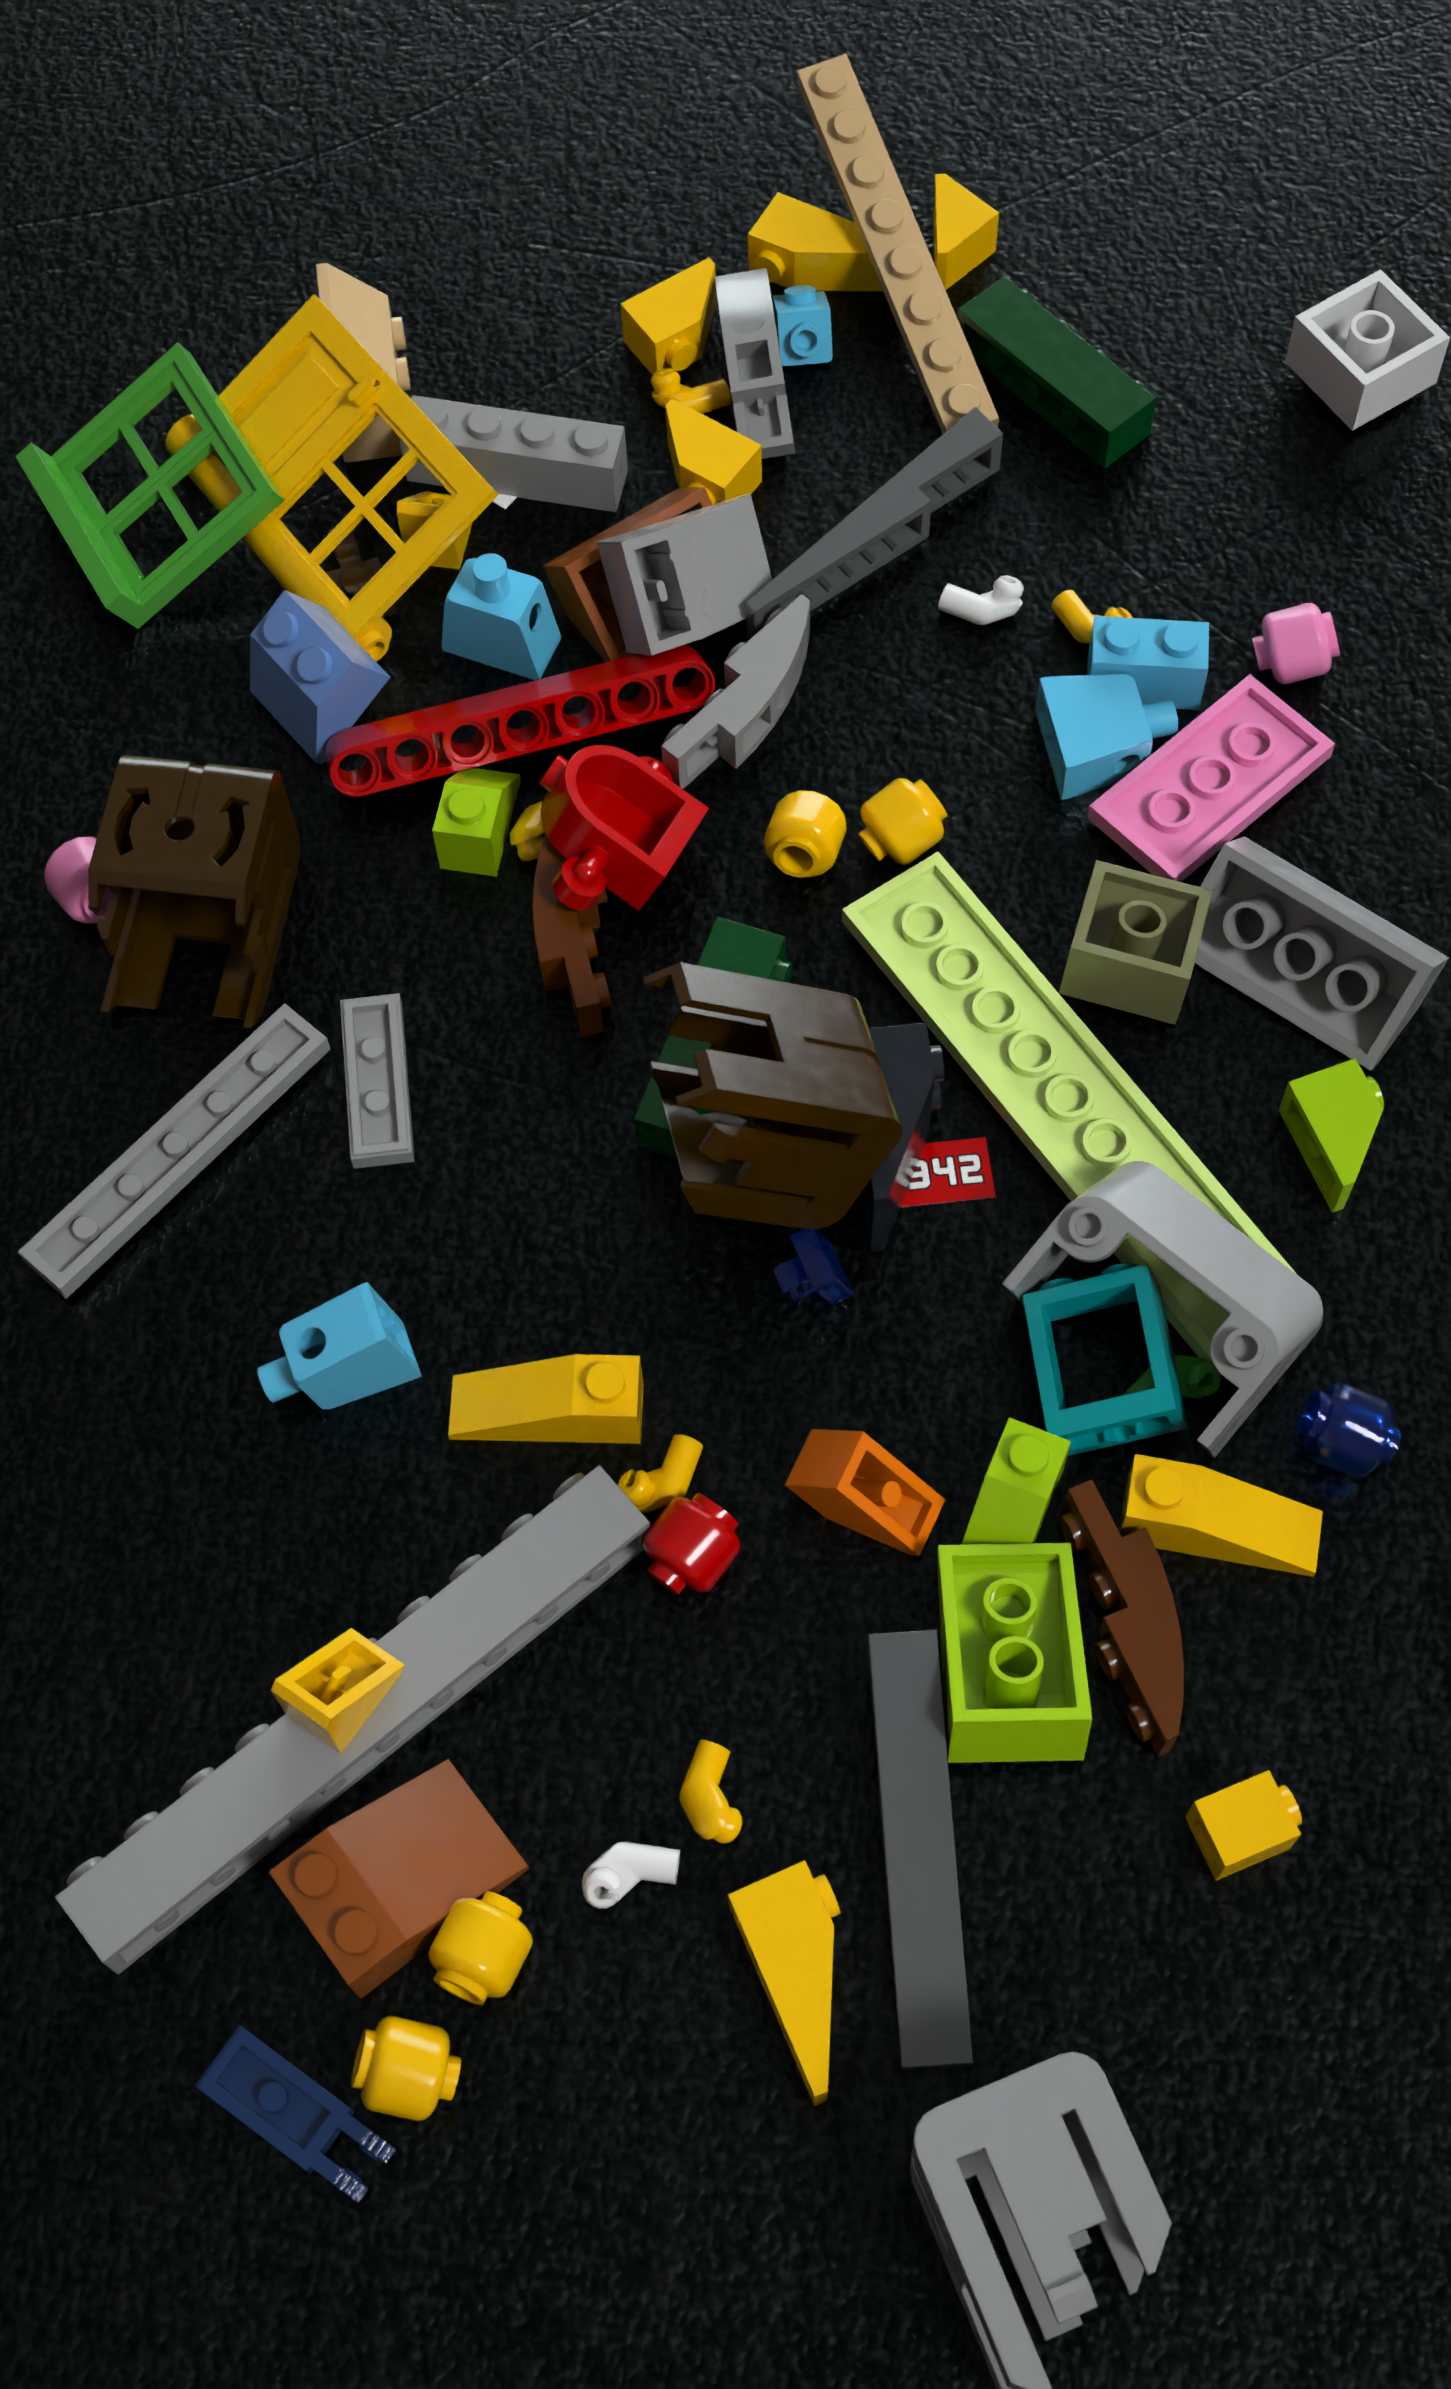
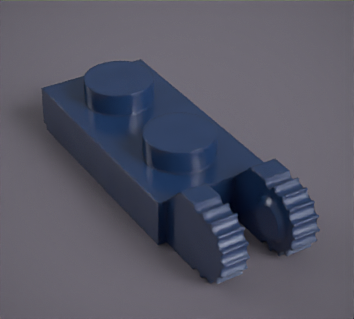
M239 2025L195 2085L310 2174L313 2170L317 2171L358 2203L368 2190L363 2185L362 2179L347 2167H339L325 2156V2153L340 2132H345L358 2142V2148L375 2161L382 2160L384 2163H387L396 2150L352 2117L355 2111L241 2025Z

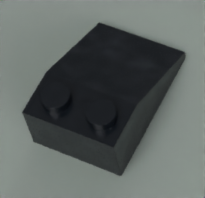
M927 1022L869 1028L878 1054L879 1066L884 1072L903 1131L897 1145L863 1189L871 1252L883 1251L929 1136L931 1112L941 1111L939 1083L944 1082L943 1055L940 1045L930 1046Z

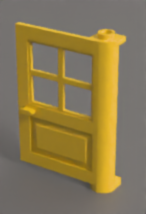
M313 294L218 396L285 500L242 539L286 591L324 606L377 662L386 654L392 637V629L382 615L499 494L327 306ZM192 413L182 417L168 432L165 443L166 450L171 456L202 430ZM380 415L410 449L363 497L333 462ZM216 450L187 474L219 512L242 493ZM421 460L451 493V496L404 543L376 512L374 507ZM326 472L355 507L309 554L280 518ZM366 517L396 553L349 600L322 569L320 564Z

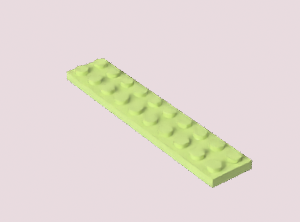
M939 852L934 853L842 909L843 924L924 1023L927 1022L929 1029L1070 1201L1076 1199L1120 1166L1133 1161L1148 1162L1162 1170L1295 1273ZM1128 1235L1116 1249L1114 1255L1121 1263H1133L1138 1266L1147 1264L1161 1287L1167 1319L1198 1357L1213 1363L1211 1356L1213 1337L1230 1313L1136 1239Z

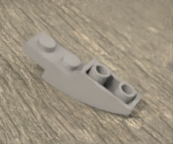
M767 268L715 277L737 432L762 445V459L795 454Z
M801 594L786 608H779L774 611L766 621L763 629L747 643L740 642L730 651L724 662L725 690H716L707 699L703 709L688 723L679 724L674 727L665 738L661 746L663 764L669 769L673 782L680 788L684 789L719 756L737 769L756 750L777 723L799 682L806 659L810 635V600Z

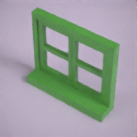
M178 342L52 456L32 442L15 456L105 608L137 629L285 501L191 353ZM176 388L202 430L161 467H158L133 426ZM124 435L149 477L106 514L82 472ZM216 450L242 493L198 531L172 487ZM162 497L188 541L145 578L119 534Z

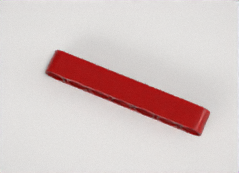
M687 645L652 656L637 654L343 729L335 733L328 740L325 747V761L335 788L341 793L352 797L364 796L696 710L703 707L707 699L714 693L715 678L700 654ZM685 668L696 669L695 677L689 684L683 687L673 686L674 677L680 670ZM630 682L642 683L640 693L635 698L628 701L618 700L617 696L624 685ZM575 696L587 698L586 706L581 712L574 715L562 713L564 704L569 699ZM522 710L533 712L531 721L526 726L520 729H512L506 726L508 719L514 713ZM473 725L478 727L476 735L468 742L457 743L451 740L453 732L460 726ZM407 739H416L423 743L419 752L411 757H401L395 754L397 746ZM350 754H361L367 757L363 767L356 771L342 770L339 764L344 757Z

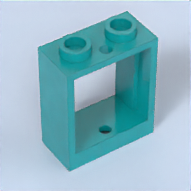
M1133 1263L1112 1265L1104 1269L1100 1276L1080 1281L1069 1278L1055 1279L1044 1283L1039 1291L1022 1295L1046 1431L1071 1441L1067 1456L1189 1428L1161 1287L1147 1264L1141 1266ZM1138 1301L1155 1388L1066 1409L1051 1321Z

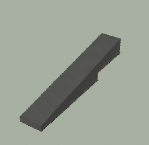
M974 407L746 602L747 638L750 640L763 629L766 621L774 611L779 608H786L801 594L810 600V611L928 538L930 513L1000 470L1003 433L977 407Z
M937 1630L869 1634L867 1651L901 2070L968 2066L973 2064Z

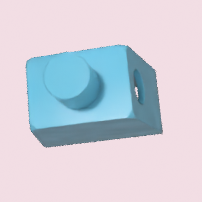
M484 554L477 559L471 558L466 560L445 600L442 651L533 680L541 679L561 640V634L543 583L536 577L507 569L506 561L497 554Z
M1128 674L1051 676L1039 679L1035 712L1061 800L1070 799L1119 782L1150 756L1153 738L1175 735L1178 732V717L1173 701L1168 700L1142 705L1135 679Z
M368 1282L358 1285L282 1325L279 1335L286 1356L260 1366L257 1369L263 1390L272 1403L303 1391L321 1409H332L422 1377L403 1321Z

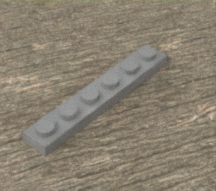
M284 1003L18 1251L23 1261L67 1299L330 1050L327 1037Z

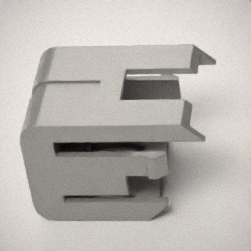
M1075 2052L1059 2054L933 2108L923 2115L916 2127L910 2163L912 2183L996 2388L1052 2389L965 2180L974 2176L978 2180L1045 2341L1083 2325L1079 2315L1098 2307L1090 2283L1075 2253V2250L1091 2244L1086 2229L1097 2224L1099 2225L1129 2296L1136 2293L1144 2270L1147 2276L1156 2271L1171 2226V2220L1105 2073L1096 2061L1085 2054Z

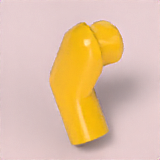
M1066 590L1060 593L1053 600L1051 608L1077 641L1090 644L1094 616L1100 615L1091 614L1073 590ZM1111 607L1104 615L1105 617L1133 618L1127 610L1121 607L1117 609Z

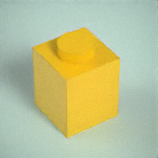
M1270 1770L1194 1801L1185 1816L1215 1881L1289 1850L1301 1835L1297 1827L1302 1824V1816L1298 1804L1291 1791L1285 1785L1277 1787Z

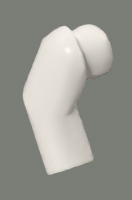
M1011 576L999 577L993 584V591L981 595L949 583L942 592L938 609L977 625H987L1015 615L1023 603L1020 597L1024 588L1018 579Z
M631 1842L616 1843L585 1871L582 1879V1890L586 1901L599 1909L609 1908L641 1880L675 1885L679 1869L680 1850Z

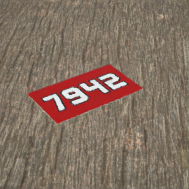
M986 1137L925 1143L901 1207L996 1197Z

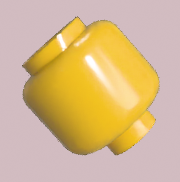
M898 778L861 806V818L866 828L859 832L858 835L877 861L882 860L888 855L895 863L908 865L943 838L944 827L942 820L948 817L940 801L921 779L913 784L907 779Z
M797 791L787 794L777 803L764 837L766 854L772 863L787 875L800 878L822 875L834 865L847 830L845 815L838 804L829 797L815 791Z
M490 1891L485 1892L482 1900L475 1898L456 1900L452 1904L448 1916L445 1918L429 1949V1961L437 1970L434 1981L453 1995L477 2005H483L487 1997L500 1998L505 1996L511 1989L533 1943L531 1933L518 1920L522 1909L508 1898Z
M387 2016L379 2022L375 2031L369 2029L363 2031L354 2062L351 2087L361 2089L362 2102L371 2111L423 2121L435 2110L439 2099L452 2100L458 2083L461 2057L449 2055L450 2040L443 2028L396 2016Z

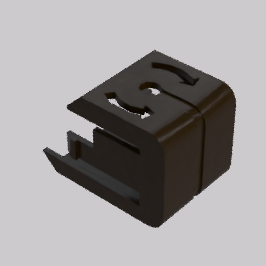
M134 755L121 756L116 767L88 868V907L90 910L99 911L105 886H109L111 890L105 918L99 917L97 922L99 933L109 956H115L100 1011L110 1012L117 1005L155 1010L159 1006L176 938L230 944L212 1016L245 1020L243 1027L253 1028L262 1019L300 858L299 833L284 783L278 770L211 763L201 766L191 761Z
M683 962L643 977L644 985L675 990L678 1003L682 1006L667 1028V1035L712 1043L709 1049L693 1054L697 1069L652 1061L648 1065L650 1073L659 1088L683 1180L680 1186L694 1212L697 1214L801 1229H820L838 1222L889 1156L903 1134L902 1125L884 1072L879 1066L878 1054L860 1002L855 997L844 993ZM702 1108L714 1111L699 1115L693 1109ZM752 1117L756 1126H748V1120L744 1118ZM731 1159L741 1160V1161H746V1162L740 1163V1162L733 1161V1160H731Z

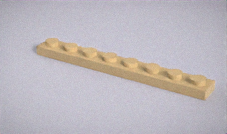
M843 54L798 70V87L942 434L974 407H977L998 428V414L847 55Z

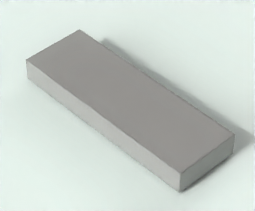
M400 993L340 1000L350 1155L353 1167L356 1169L415 1162L403 1008Z

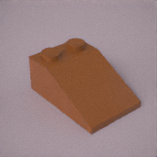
M448 1759L329 1826L270 1870L269 1873L346 1983L362 1999L432 1945L445 1918L449 1914L452 1904L456 1900L461 1898L482 1900L486 1891L499 1893L525 1873L529 1867Z

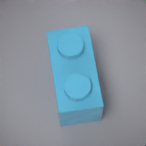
M1094 616L1087 657V675L1128 674L1135 679L1142 705L1172 700L1176 709L1199 710L1208 673L1209 622Z

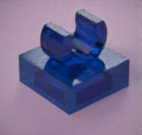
M802 1229L789 1236L799 1257L790 1259L773 1269L784 1293L790 1292L792 1299L797 1301L816 1291L832 1305L855 1294L829 1239L817 1229Z

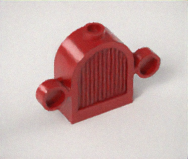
M608 745L585 747L576 752L569 761L558 755L539 782L542 787L548 790L541 805V820L544 830L554 847L567 859L552 880L554 894L567 907L575 910H586L595 903L606 887L639 911L665 878L709 808L673 782L669 769L661 761L653 757H637L628 751Z

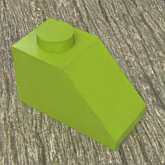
M469 768L458 771L445 781L432 829L440 869L497 877L521 782L520 774Z
M1356 1058L1288 1082L1279 1107V1112L1332 1213L1345 1207L1384 1108L1380 1087L1372 1077L1365 1076Z
M1009 1417L985 1475L961 1545L1035 1543L1064 1470L1071 1441Z

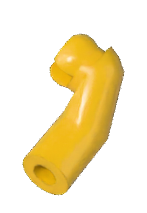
M672 368L659 370L651 378L654 391L651 393L658 406L665 409V405L671 398L701 414L731 405L729 388L724 379L690 388L680 384V375Z
M542 801L527 807L510 832L511 845L516 844L518 856L524 862L536 859L539 855L544 838L542 834L545 833L541 820Z
M680 1434L674 1435L661 1468L649 1472L640 1470L637 1473L631 1469L620 1478L618 1487L641 1513H649L667 1506L674 1498L686 1495L703 1445L691 1437Z
M699 1740L681 1787L680 1802L694 1831L706 1840L713 1838L721 1844L729 1843L737 1837L742 1827V1816L739 1810L729 1807L727 1799L718 1786L729 1759L730 1751L719 1744L707 1740Z

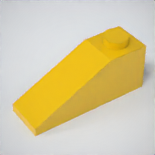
M777 193L748 233L749 271L767 268L769 282H774L787 288L801 285L812 286L816 288V291L883 292L856 224L851 220Z
M574 1354L453 1375L449 1439L641 1444L644 1383L640 1356Z
M1135 1454L1126 1480L1119 1532L1124 1537L1146 1527L1157 1549L1314 1577L1317 1568L1323 1511L1200 1465Z
M804 1860L728 1894V1900L736 1925L813 2105L816 2106L827 2101L834 1944V1924L831 1918L841 1914L826 1876L823 1874L813 1879Z

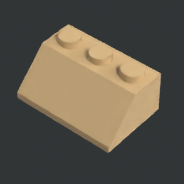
M328 263L316 264L319 299L403 391L411 390L407 358H397L398 350H406L402 317L392 318L388 295ZM380 415L342 453L344 463L402 456L399 436Z

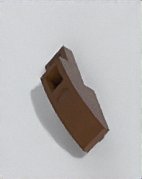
M545 832L539 850L533 889L534 935L544 991L568 987L581 1037L604 1032L601 1009L611 1007V1000L604 972L593 974L589 959L598 957L592 929L601 927L598 904L608 902L606 888L595 903L586 910H575L559 901L554 894L552 880L567 859L554 847Z
M1091 1479L1068 1489L1062 1510L1064 1514L1059 1516V1522L1067 1543H1071V1549L1074 1552L1083 1550L1093 1570L1088 1577L1097 1602L1104 1611L1111 1608L1114 1611L1113 1614L1104 1617L1097 1636L1100 1642L1094 1645L1100 1666L1110 1681L1119 1679L1130 1703L1125 1704V1712L1135 1735L1141 1742L1150 1740L1159 1757L1171 1751L1179 1735L1183 1707L1184 1661L1181 1631L1173 1594L1162 1561L1147 1528H1142L1122 1537Z

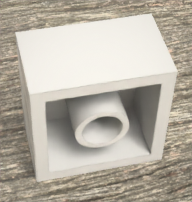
M1380 269L1295 316L1285 362L1353 431L1436 384L1450 337Z

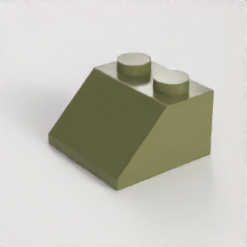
M1096 860L1069 952L1059 994L1176 1025L1191 979L1213 890Z

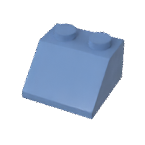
M284 590L250 634V691L316 763L323 764L325 761V747L328 740L335 733L351 728L390 679V676L324 606Z

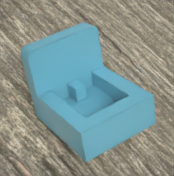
M801 285L785 289L784 295L772 296L782 365L793 366L830 362L833 358L831 311L825 292H816L815 287Z

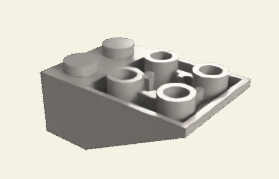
M745 494L597 542L627 653L652 656L703 639L746 619V602L772 581L751 494Z

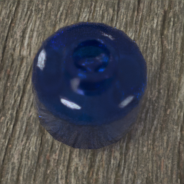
M1341 1382L1331 1384L1323 1391L1316 1390L1309 1395L1300 1412L1296 1429L1297 1437L1303 1440L1304 1451L1312 1461L1352 1477L1369 1475L1379 1463L1388 1464L1397 1452L1401 1437L1400 1429L1394 1427L1393 1408L1384 1398Z

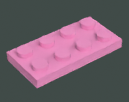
M1249 674L1090 804L1087 819L1152 875L1182 882L1223 847L1224 843L1230 842L1329 759L1335 743Z

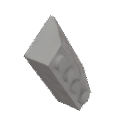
M1245 836L1224 843L1200 886L1201 888L1213 890L1195 964L1351 1059L1356 1058L1360 1065L1370 1071L1375 1068L1418 1010L1449 957Z

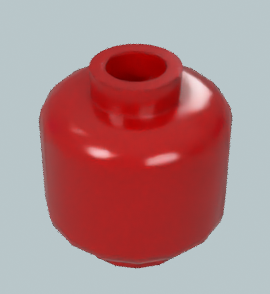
M697 1493L692 1500L683 1497L674 1498L644 1536L643 1549L654 1562L648 1569V1574L676 1595H679L685 1586L697 1592L704 1593L710 1591L739 1553L740 1540L734 1532L739 1523L722 1507L702 1494Z

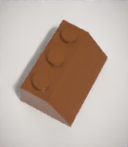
M705 487L678 488L542 566L567 617L605 662L637 654L627 653L597 542L713 505Z

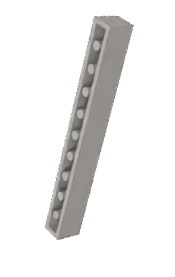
M600 1465L586 1476L583 1473H578L567 1479L554 1493V1501L536 1516L528 1513L518 1518L503 1533L501 1537L502 1543L483 1558L477 1554L465 1560L451 1574L449 1579L451 1583L431 1599L428 1596H423L413 1601L398 1616V1625L378 1641L375 1638L368 1639L405 1666L399 1678L342 1754L286 1714L271 1726L261 1724L239 1740L235 1746L237 1753L215 1770L212 1767L205 1768L192 1776L180 1789L179 1794L181 1797L160 1814L156 1811L150 1812L134 1822L124 1833L123 1839L125 1842L102 1859L100 1856L91 1858L70 1874L66 1881L68 1887L55 1896V1898L106 1966L119 1975L644 1550L643 1539L650 1529V1522Z

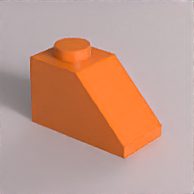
M812 1429L785 1483V1486L825 1518L912 1556H920L945 1502L941 1495L864 1431Z

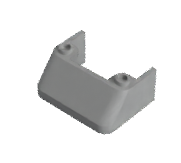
M1144 1161L1129 1162L1114 1170L1071 1201L1002 1284L1016 1300L1024 1305L1022 1295L1039 1291L1040 1287L1050 1278L1068 1254L1079 1261L1098 1262L1112 1255L1125 1238L1130 1235L1227 1310L1230 1315L1213 1337L1211 1356L1219 1373L1235 1385L1238 1390L1197 1439L1202 1448L1215 1458L1319 1331L1324 1315L1322 1301L1317 1291L1309 1283L1158 1167Z

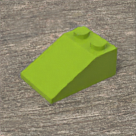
M1071 1543L938 1545L942 1699L948 1763L1084 1760L1092 1723V1713Z

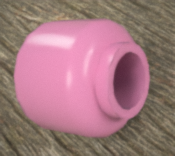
M1305 603L1269 613L1262 622L1263 635L1252 638L1259 670L1271 669L1274 679L1280 684H1289L1323 675L1330 670L1332 657L1340 656L1331 613L1321 614L1320 609L1313 603Z
M77 837L65 842L53 852L46 864L44 874L46 886L50 894L72 919L85 924L97 923L99 917L105 918L111 896L109 886H105L99 911L89 909L88 868L97 840L94 837Z

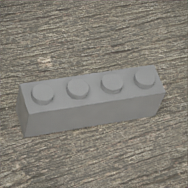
M412 395L411 399L498 494L617 512L628 472L624 426ZM399 437L403 457L410 448ZM421 460L406 474L407 481L443 486Z

